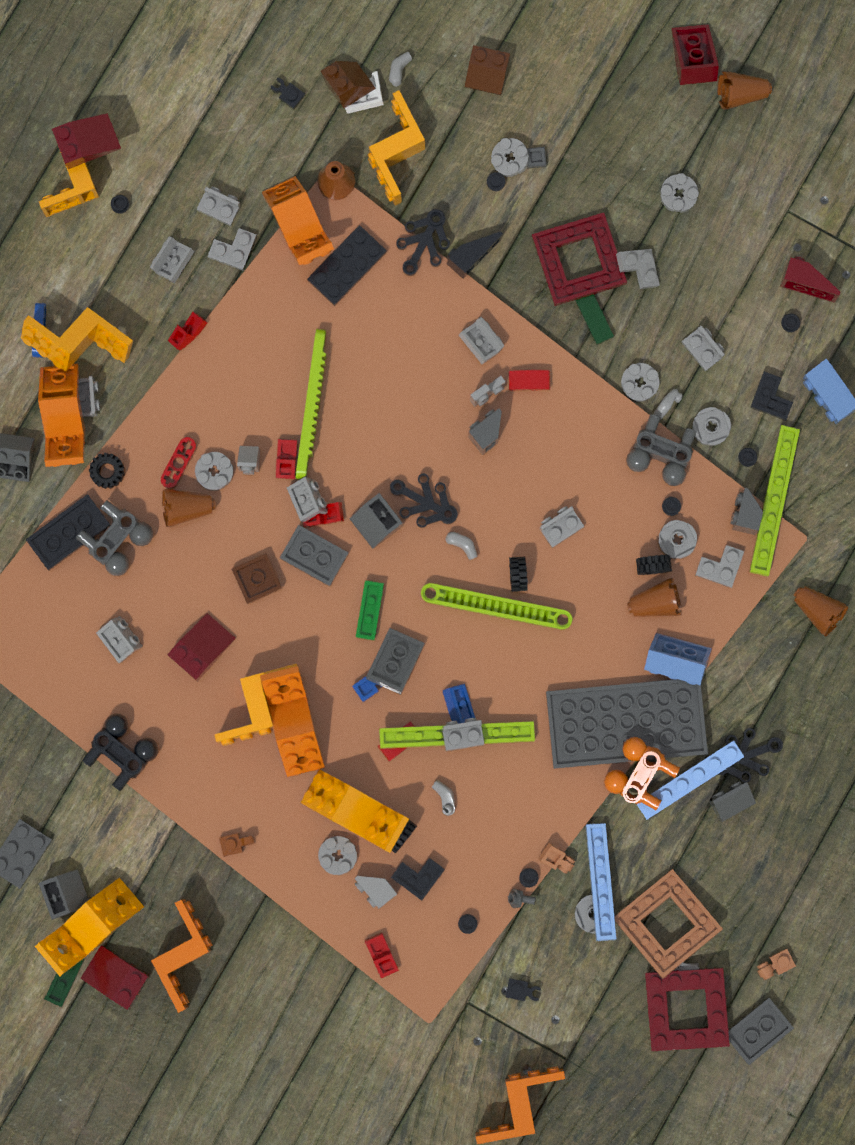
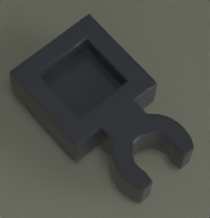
M277 78L276 80L281 86L275 88L271 85V90L274 93H280L279 99L295 110L305 97V93L291 83L286 87L284 81L281 78Z
M509 978L505 997L525 1001V997L529 996L531 1000L539 1001V998L534 997L532 992L534 990L541 991V988L539 986L528 988L527 981Z

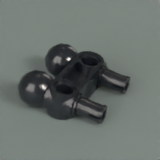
M114 713L106 718L104 727L94 736L91 741L92 748L82 761L91 767L101 754L108 757L122 770L112 783L117 790L121 791L131 778H137L149 761L156 758L159 748L153 739L145 737L136 742L134 750L119 739V737L126 734L128 721L125 716ZM103 735L107 736L109 740L106 746L100 743V738ZM133 759L139 764L137 770H133L130 767V762Z

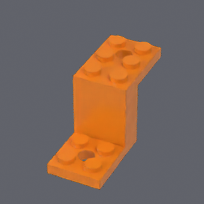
M296 176L262 192L265 201L273 212L289 250L299 265L309 264L314 258L326 256L334 249L332 242L320 224L306 190Z
M73 364L67 371L56 366L40 367L38 403L45 433V467L84 463L85 425L78 393V364Z
M298 666L260 675L269 705L276 742L287 777L325 768Z
M185 899L176 902L175 905L192 939L151 960L178 1013L189 1008L187 1004L190 1002L186 994L180 992L178 978L176 975L172 976L171 973L211 952L210 947L213 946L208 935H203L201 930L204 928L199 918H194L192 912L195 910L190 901L186 902Z
M553 1066L547 1068V1072L540 1073L539 1070L528 1071V1075L520 1076V1073L508 1075L509 1079H505L513 1126H510L508 1123L498 1125V1129L490 1130V1127L478 1129L479 1132L475 1133L477 1144L535 1134L527 1086L565 1079L563 1069Z

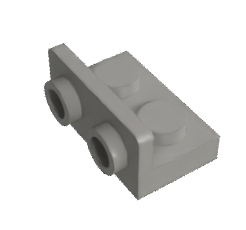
M213 186L211 188L205 187V193L197 207V211L232 226L241 208L240 202H238L239 199L230 194L225 196L221 194V190Z
M700 325L696 331L681 343L706 372L720 361L725 354L721 344L715 343L711 338V332L706 327L703 328Z
M307 477L287 487L296 512L302 522L309 520L319 513H328L326 501L319 493L318 483Z
M567 506L563 507L557 512L558 515L552 519L550 516L541 522L540 531L552 548L584 528L572 506L570 508Z
M120 616L110 620L96 633L118 663L123 662L132 653L143 647L139 638L128 627V623Z
M476 718L465 719V723L457 724V721L447 722L446 726L442 727L445 751L483 746L482 721H477Z

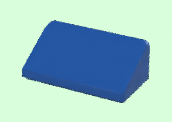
M465 684L443 690L451 721H457V724L465 723V719L475 718Z

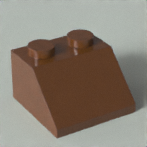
M473 45L464 87L501 95L510 53Z
M335 61L321 70L326 85L343 108L376 89L357 62Z

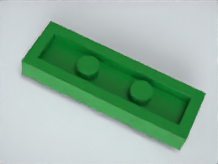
M365 580L356 638L375 641L384 583Z

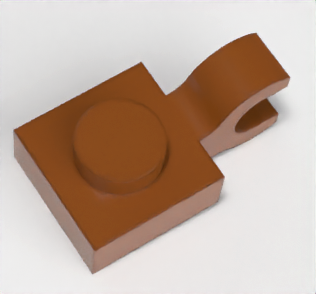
M239 833L219 838L223 857L242 853V846L255 843L253 836L240 839Z

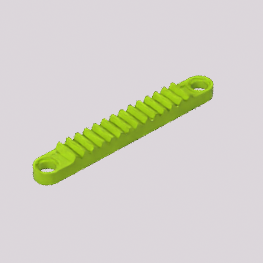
M316 329L296 479H302L307 476L309 457L313 456L311 450L314 449V444L311 442L315 441V436L313 435L316 434V429L314 427H317V421L315 420L318 419L316 412H319L318 404L321 403L318 397L322 396L320 390L323 388L320 382L324 381L322 375L325 374L323 367H326L324 360L327 359L326 353H324L326 330Z
M433 583L424 585L421 590L422 599L430 604L559 630L569 628L572 623L571 614L562 609ZM428 588H433L436 591V596L432 599L425 596V591ZM559 615H566L568 617L566 625H560L557 622Z

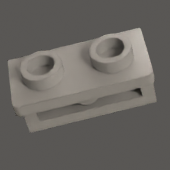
M169 236L163 243L157 256L153 259L150 268L157 275L175 283L194 251Z
M482 317L478 318L474 324L459 334V337L481 364L496 356L504 347L500 337L493 332L488 322Z
M93 376L79 379L78 393L83 417L97 416V411H100L99 399L96 400V392H99V385Z

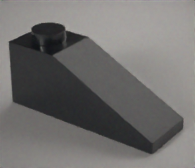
M500 231L462 244L457 249L453 248L447 255L449 257L447 265L464 279L501 241L503 233Z

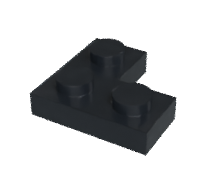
M764 371L750 408L786 421L793 402L775 396L782 378Z
M431 858L427 860L419 873L402 862L391 878L417 898L423 900L445 869Z

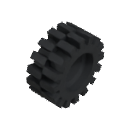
M104 453L102 455L98 454V457L93 458V462H90L89 473L97 486L111 489L113 486H118L119 482H122L125 468L117 456ZM104 464H111L114 467V473L109 478H104L100 475V468Z
M654 555L636 559L638 575L661 574L672 571L670 555Z
M525 556L509 557L512 592L527 591L528 581Z
M408 820L392 849L394 853L398 852L416 829L417 825L412 821Z

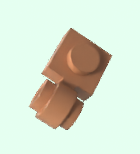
M551 843L547 844L538 858L544 864L555 870L558 868L566 874L568 871L571 872L575 866V860Z
M784 949L769 957L772 964H768L767 961L759 964L757 972L760 978L763 977L766 980L774 976V970L780 975L796 967L788 949Z

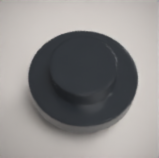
M498 172L491 173L487 178L488 188L492 191L502 190L505 186L504 176Z
M116 195L112 198L111 208L115 213L123 214L129 209L130 203L126 196Z
M786 314L781 320V326L786 332H795L800 327V319L795 314Z
M744 448L738 455L740 464L745 467L753 466L758 458L756 451L752 448Z
M668 497L662 503V510L668 516H675L681 510V503L675 497Z
M526 868L521 871L519 880L523 886L530 888L537 884L539 876L534 869Z
M470 914L463 915L458 921L459 929L465 934L473 933L478 925L476 918Z

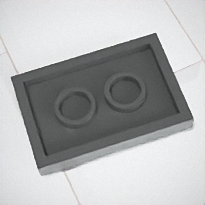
M298 525L280 559L322 583L331 586L349 553Z
M389 628L366 679L401 695L425 643Z
M19 819L0 848V876L21 889L49 847L52 839Z
M768 997L729 1029V1040L744 1061L750 1065L794 1028Z

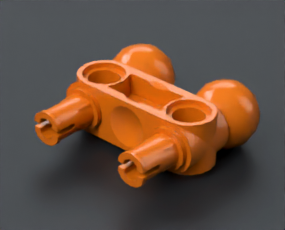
M631 737L623 744V754L628 760L639 761L629 780L623 771L612 770L608 772L604 779V785L610 793L620 794L627 802L643 803L656 811L662 800L647 793L646 789L656 771L659 770L675 778L680 767L665 760V755L658 748L646 746L641 738ZM654 755L657 761L649 762L647 756ZM635 788L637 789L638 794L632 795L629 793L628 789Z

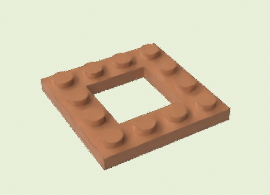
M673 869L614 916L615 923L662 979L723 930ZM671 898L694 925V928L665 951L641 921L667 899Z

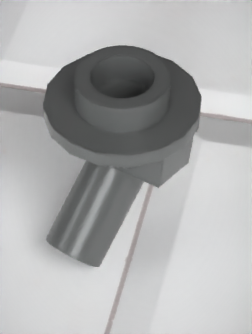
M512 889L508 895V902L512 908H519L522 902L535 905L536 897L523 895L522 890Z

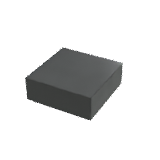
M545 147L527 148L530 157L527 169L546 167Z

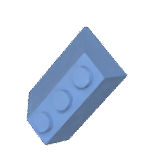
M827 359L803 377L805 387L809 391H813L815 401L820 407L823 406L827 411L825 414L831 422L834 421L837 424L855 412L854 396Z
M656 633L648 651L644 670L652 674L668 676L670 679L683 680L691 685H701L712 648Z

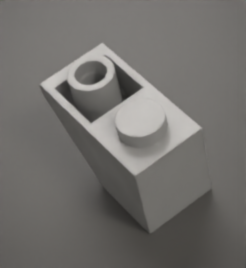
M240 446L237 461L239 471H242L245 475H254V472H259L260 448L257 446Z
M357 876L355 878L357 881L355 886L361 893L363 891L369 896L367 901L373 908L377 906L380 909L397 895L386 879Z

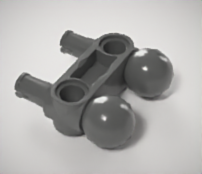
M650 414L645 429L639 431L633 450L627 455V465L634 472H642L649 467L650 458L666 463L667 465L662 471L663 480L670 486H678L686 479L685 469H687L693 453L691 445L696 431L686 428L681 442L676 443L655 434L660 417ZM646 439L650 445L645 447L641 445L640 441ZM682 453L686 459L681 461L677 459L676 454Z
M106 500L100 509L113 519L112 525L100 539H94L84 530L79 533L76 539L89 549L88 554L103 566L105 564L109 574L121 576L129 569V560L125 554L115 552L128 535L133 544L137 546L148 545L153 539V529L149 524L139 522L140 520L126 509L120 510ZM129 517L132 520L131 526L123 527L120 523L121 519ZM101 546L105 547L108 551L107 556L103 558L99 557L96 553L97 549Z

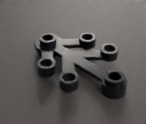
M433 209L428 213L427 218L414 222L408 221L405 224V231L409 234L414 233L417 228L428 226L423 233L407 238H399L396 241V246L399 250H405L407 246L419 242L411 259L405 261L402 266L405 275L414 276L417 273V263L426 246L431 257L430 264L433 267L441 265V257L437 254L432 234L436 229L440 240L439 248L444 251L449 249L450 241L446 238L443 229L446 218L441 210ZM438 216L440 220L438 222H434L432 220L433 217ZM409 224H412L414 226V229L408 230L407 226ZM400 241H404L406 244L405 246L400 247L398 243ZM446 241L448 243L447 247H442L441 242ZM438 258L439 263L434 264L432 260ZM412 266L414 270L412 272H408L407 267Z
M425 473L418 476V483L422 486L425 497L406 488L401 480H394L390 484V491L393 495H404L421 504L410 508L402 507L399 512L401 518L408 519L411 515L432 510L438 514L429 517L419 516L416 520L418 527L425 528L428 524L442 521L445 524H452L456 521L458 512L454 506L449 505L444 483L439 482L435 485V492L439 494L441 506L434 503L429 486V476ZM422 476H425L427 478V481L425 483H422L420 481V478ZM400 484L401 489L398 491L395 490L394 485ZM442 485L444 490L442 492L437 491V486ZM408 510V516H403L402 511ZM450 511L452 516L447 518L444 513ZM425 519L426 523L425 525H420L418 521Z
M748 728L743 733L744 738L739 747L744 757L734 764L740 763L757 771L760 776H766L769 773V767L765 764H758L750 760V758L769 751L778 753L783 748V742L781 739L774 737L769 739L766 745L747 751L751 740L756 735L754 729ZM748 730L753 732L751 738L746 736ZM729 735L726 737V745L729 744L728 739L730 737H733L735 739V743L737 744L738 740L735 735ZM772 742L778 744L777 749L771 747ZM732 765L717 774L724 775L729 773L739 778L743 783L751 780V774L748 771L742 772L732 767ZM761 767H765L767 769V772L765 774H762L760 772ZM744 773L749 776L747 781L742 779Z

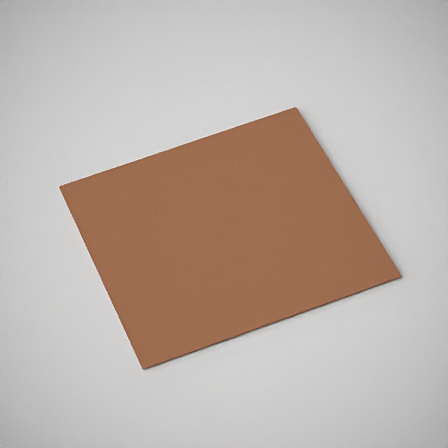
M316 182L307 194L320 224L332 242L334 249L326 256L314 258L309 264L299 265L289 250L279 228L205 319L208 323L200 334L176 355L98 452L101 455L104 453L114 454L121 460L125 468L122 482H119L118 486H113L111 489L97 486L90 477L89 463L36 529L38 531L88 494L110 525H112L113 519L100 509L106 500L120 510L126 509L140 520L139 522L149 524L153 529L152 541L148 545L137 546L130 540L129 535L115 551L125 554L129 560V569L121 576L109 574L105 564L103 566L88 554L89 549L86 546H82L48 571L27 542L0 574V683L87 753L92 748L91 741L104 727V722L109 715L118 713L125 716L128 721V730L125 735L119 737L121 741L134 750L136 742L146 737L153 739L159 748L156 758L149 761L137 778H131L127 784L424 1021L431 1023L521 907L512 908L508 902V895L511 890H522L523 895L527 896L534 892L551 870L550 866L538 859L547 844L551 843L565 852L610 794L604 785L607 773L612 770H620L626 773L635 762L553 769L546 691L674 680L668 676L652 674L644 670L648 651L656 633L712 648L707 669L807 541V536L781 517L769 576L750 573L749 570L757 533L751 535L732 530L733 525L730 524L734 511H737L738 507L734 506L736 496L744 490V487L693 448L691 459L687 469H685L686 479L678 486H670L663 480L662 471L667 464L650 458V465L645 471H632L627 465L626 458L628 453L633 450L639 431L645 429L650 416L648 413L469 275L464 279L447 265L448 259L438 251L437 254L441 257L440 266L433 267L430 264L431 257L426 246L417 263V273L414 276L405 275L402 266L405 261L411 259L419 242L407 246L405 250H399L396 246V241L399 238H407L416 234L407 233L402 223L355 187L346 198L333 200L327 198L320 191L318 182ZM360 225L387 250V253L334 306L307 279ZM400 241L398 243L400 247H403L406 244L404 241ZM434 258L432 262L434 264L439 263V259ZM412 266L407 267L408 272H412L414 270ZM480 317L488 322L490 328L500 337L504 344L503 349L484 364L479 362L459 337L463 330L474 324ZM316 329L326 330L324 353H326L327 359L324 360L326 367H323L325 374L322 375L324 381L320 382L323 388L320 390L322 396L318 397L321 403L318 404L319 412H316L318 419L315 420L317 421V427H314L316 429V434L313 435L315 436V441L311 442L314 444V449L311 450L313 456L309 457L306 477L318 483L319 493L326 501V504L342 502L344 521L303 527V522L300 521L287 490V487L300 479H296V471L295 479L276 478L278 439L297 440V469ZM549 370L550 390L511 391L509 390V371ZM502 376L505 380V385L503 386L505 389L497 395L494 393L490 395L489 401L484 405L474 407L470 402V395L483 385H489L495 379ZM500 408L502 412L498 444L482 455L468 437L469 427L476 421L482 422L486 418L485 415L492 409L496 411ZM661 423L658 424L655 432L656 435L676 443L681 442L678 436ZM190 437L195 441L197 448L178 485L173 490L209 494L211 498L215 499L216 507L215 510H212V514L176 526L166 527L163 517L162 491L167 488L162 485L161 476L180 440ZM646 439L640 441L641 445L645 447L650 445ZM191 442L183 444V446L185 447L183 453H181V451L178 452V454L183 455L186 459L188 458V456L185 455L186 451L188 449L193 448L190 445ZM240 446H257L260 448L259 472H254V475H245L242 471H239L237 461ZM219 452L230 459L234 474L231 482L218 491H211L205 489L198 482L195 475V466L203 454ZM676 454L677 459L681 461L686 459L684 454ZM176 458L173 462L174 467H183L184 460ZM104 464L100 468V475L104 478H109L114 473V467L111 464ZM213 466L212 469H209V472L212 473V476H215L216 473L219 474L220 470ZM170 468L169 471H172L170 477H165L166 484L174 483V473L179 475L180 472H175ZM422 473L427 474L434 503L440 506L441 502L439 494L435 492V485L439 482L444 483L449 505L454 506L458 512L456 521L452 524L438 521L428 524L425 528L418 527L416 520L419 516L429 517L438 514L432 510L411 515L408 519L401 518L399 512L402 507L410 508L421 504L404 495H393L390 491L392 481L401 480L406 488L425 497L422 486L418 483V476ZM422 476L420 478V481L422 483H425L427 481V478L425 476ZM395 484L394 489L397 491L400 490L401 485ZM442 485L437 486V491L442 492L444 490ZM380 493L402 521L403 526L372 549L349 518L365 503ZM753 495L760 508L763 509L764 503ZM668 497H675L681 503V510L675 516H668L662 510V503ZM567 506L570 508L572 506L584 528L552 548L540 531L541 522L550 516L552 519L558 515L557 512L563 507ZM403 510L402 515L408 516L409 511ZM446 511L444 515L449 518L452 516V513ZM123 517L120 523L123 527H129L132 524V520L129 517ZM420 519L418 523L425 525L426 521L425 519ZM673 520H681L689 523L695 529L697 542L693 552L682 559L671 558V572L651 575L637 574L636 559L654 555H665L658 543L659 533L665 524ZM298 525L349 553L331 586L322 583L280 559ZM108 528L94 537V539H100ZM456 532L470 538L474 543L478 557L469 560L460 547L446 542L447 534ZM676 534L672 541L680 545L683 537H678ZM726 545L744 551L732 588L695 576L701 557L720 563ZM101 546L97 549L96 553L99 557L103 558L107 556L108 551L105 547ZM267 553L283 589L247 604L232 568ZM525 556L528 590L512 592L509 557ZM669 578L674 579L672 585L676 584L681 601L678 611L682 610V615L634 617L633 613H629L627 603L630 602L631 597ZM365 580L384 583L375 641L356 638ZM433 583L562 609L571 614L572 623L569 628L559 630L430 604L422 599L421 590L424 585ZM428 588L425 591V596L432 599L436 596V591L433 588ZM208 613L236 639L197 682L167 654ZM559 615L557 622L560 625H566L568 617L566 615ZM119 616L128 623V627L139 638L143 646L121 663L117 662L96 634L110 620ZM389 628L425 643L401 695L376 685L379 692L365 702H362L352 686L367 676ZM292 664L298 665L325 768L320 770L404 815L417 825L416 829L397 853L393 851L389 853L301 804L303 796L310 787L318 770L287 777L274 729H271L272 733L262 736L259 733L253 734L252 739L244 741L240 738L235 739L233 744L226 746L216 742L214 734L252 724L240 681L241 678ZM465 684L477 721L481 720L482 724L534 721V742L484 744L483 746L447 752L445 751V746L408 747L390 762L377 747L380 745V728H401L410 721L415 727L445 726L447 722H451L443 690ZM105 735L100 738V743L103 746L109 743L108 737ZM104 754L98 757L97 761L116 776H119L122 770L118 765ZM133 759L130 762V767L133 770H137L139 764ZM436 780L441 781L453 791L456 809L452 815L447 816L442 812L441 797L432 788ZM239 833L240 839L248 836L254 837L255 843L242 846V853L223 857L220 837ZM334 836L349 839L357 851L355 866L349 872L342 875H333L326 872L318 859L321 845L327 839ZM337 850L336 853L332 854L335 857V861H338L340 858L343 859L341 850ZM431 858L445 870L423 900L417 898L391 878L402 862L419 873L427 860ZM526 868L534 869L539 876L537 884L530 888L523 886L519 880L521 871ZM357 876L386 879L397 895L380 909L377 906L373 908L367 901L369 897L365 891L361 893L355 886L357 882L355 878ZM465 914L473 915L477 920L478 925L473 933L465 934L458 927L459 919ZM379 933H383L399 971L382 979L364 941Z

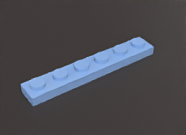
M732 741L651 793L654 797L662 800L656 811L643 803H638L637 806L647 820L742 759L744 755L735 741Z
M606 823L586 825L596 941L616 940Z

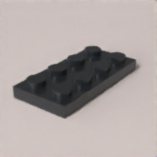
M359 225L309 276L307 281L330 303L336 306L387 253V250Z
M87 494L28 537L26 541L47 570L50 571L84 546L76 539L82 530L94 538L111 525Z

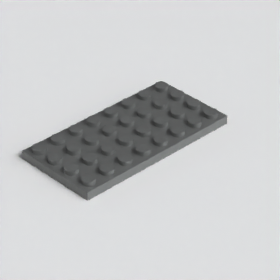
M674 679L546 691L553 769L633 762L624 756L622 749L624 742L631 737L641 738L646 746L658 748L666 758L708 754L701 685H691L686 681ZM648 755L647 759L654 760L656 759V757L654 755Z

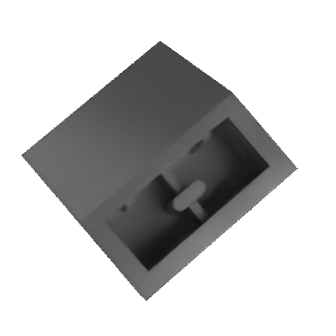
M500 408L496 411L492 409L485 415L486 418L482 422L476 421L469 427L468 437L482 455L498 444L502 412Z
M0 433V478L29 482L34 458V438Z
M744 488L736 496L734 506L738 507L737 511H734L730 524L733 525L732 530L755 535L759 531L763 511L750 490Z
M380 493L365 503L349 518L372 549L403 526L402 521Z
M738 781L729 786L730 791L725 793L723 790L712 796L713 800L709 803L720 822L756 804L747 782L741 783V781Z
M78 869L39 883L52 920L76 912L89 900Z

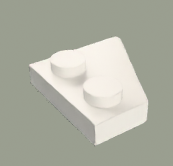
M377 71L373 72L372 77L369 78L376 89L345 108L347 114L384 105Z

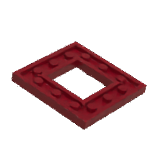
M604 212L532 234L554 306L627 284L624 272L619 270L616 256L617 250ZM592 237L602 271L567 281L556 248Z
M723 967L674 970L664 979L657 972L645 973L651 1051L730 1047ZM705 989L708 1027L670 1030L667 991Z

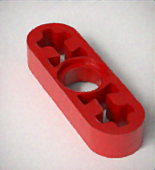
M185 437L181 439L161 476V483L165 488H175L184 474L197 448L192 438ZM191 442L190 445L193 448L186 451L185 455L188 456L186 459L183 455L178 454V452L181 451L183 453L185 450L183 444ZM182 458L184 460L183 467L175 468L173 465L174 460ZM170 468L175 472H180L179 475L174 473V483L166 484L165 477H170L172 471H169Z

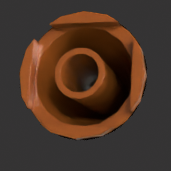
M723 71V75H720L718 78L717 93L722 97V101H719V104L724 110L768 98L772 92L771 83L764 78Z
M337 161L330 162L319 172L318 187L329 199H344L354 190V173L346 164Z
M164 489L162 491L163 517L166 527L176 526L212 514V510H215L216 507L215 499L211 498L209 494Z
M669 578L631 597L630 602L627 603L629 613H633L634 617L682 615V610L678 611V606L681 605L676 584L672 585L674 579Z
M807 586L804 588L799 587L794 594V597H796L795 603L825 637L837 627L836 624L844 618L849 608L846 604Z

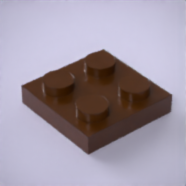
M267 553L232 568L247 604L283 589Z

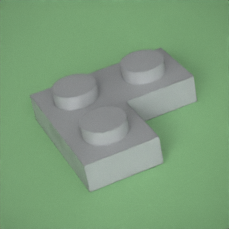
M239 228L232 245L214 239L208 258L244 271L257 235Z
M652 249L624 251L616 254L620 272L636 271L640 289L656 288L659 286Z
M500 376L489 385L485 384L470 395L472 405L474 407L477 405L482 406L489 401L490 395L493 393L497 395L505 389L503 387L505 380Z
M726 545L720 563L701 557L695 576L732 588L744 551Z

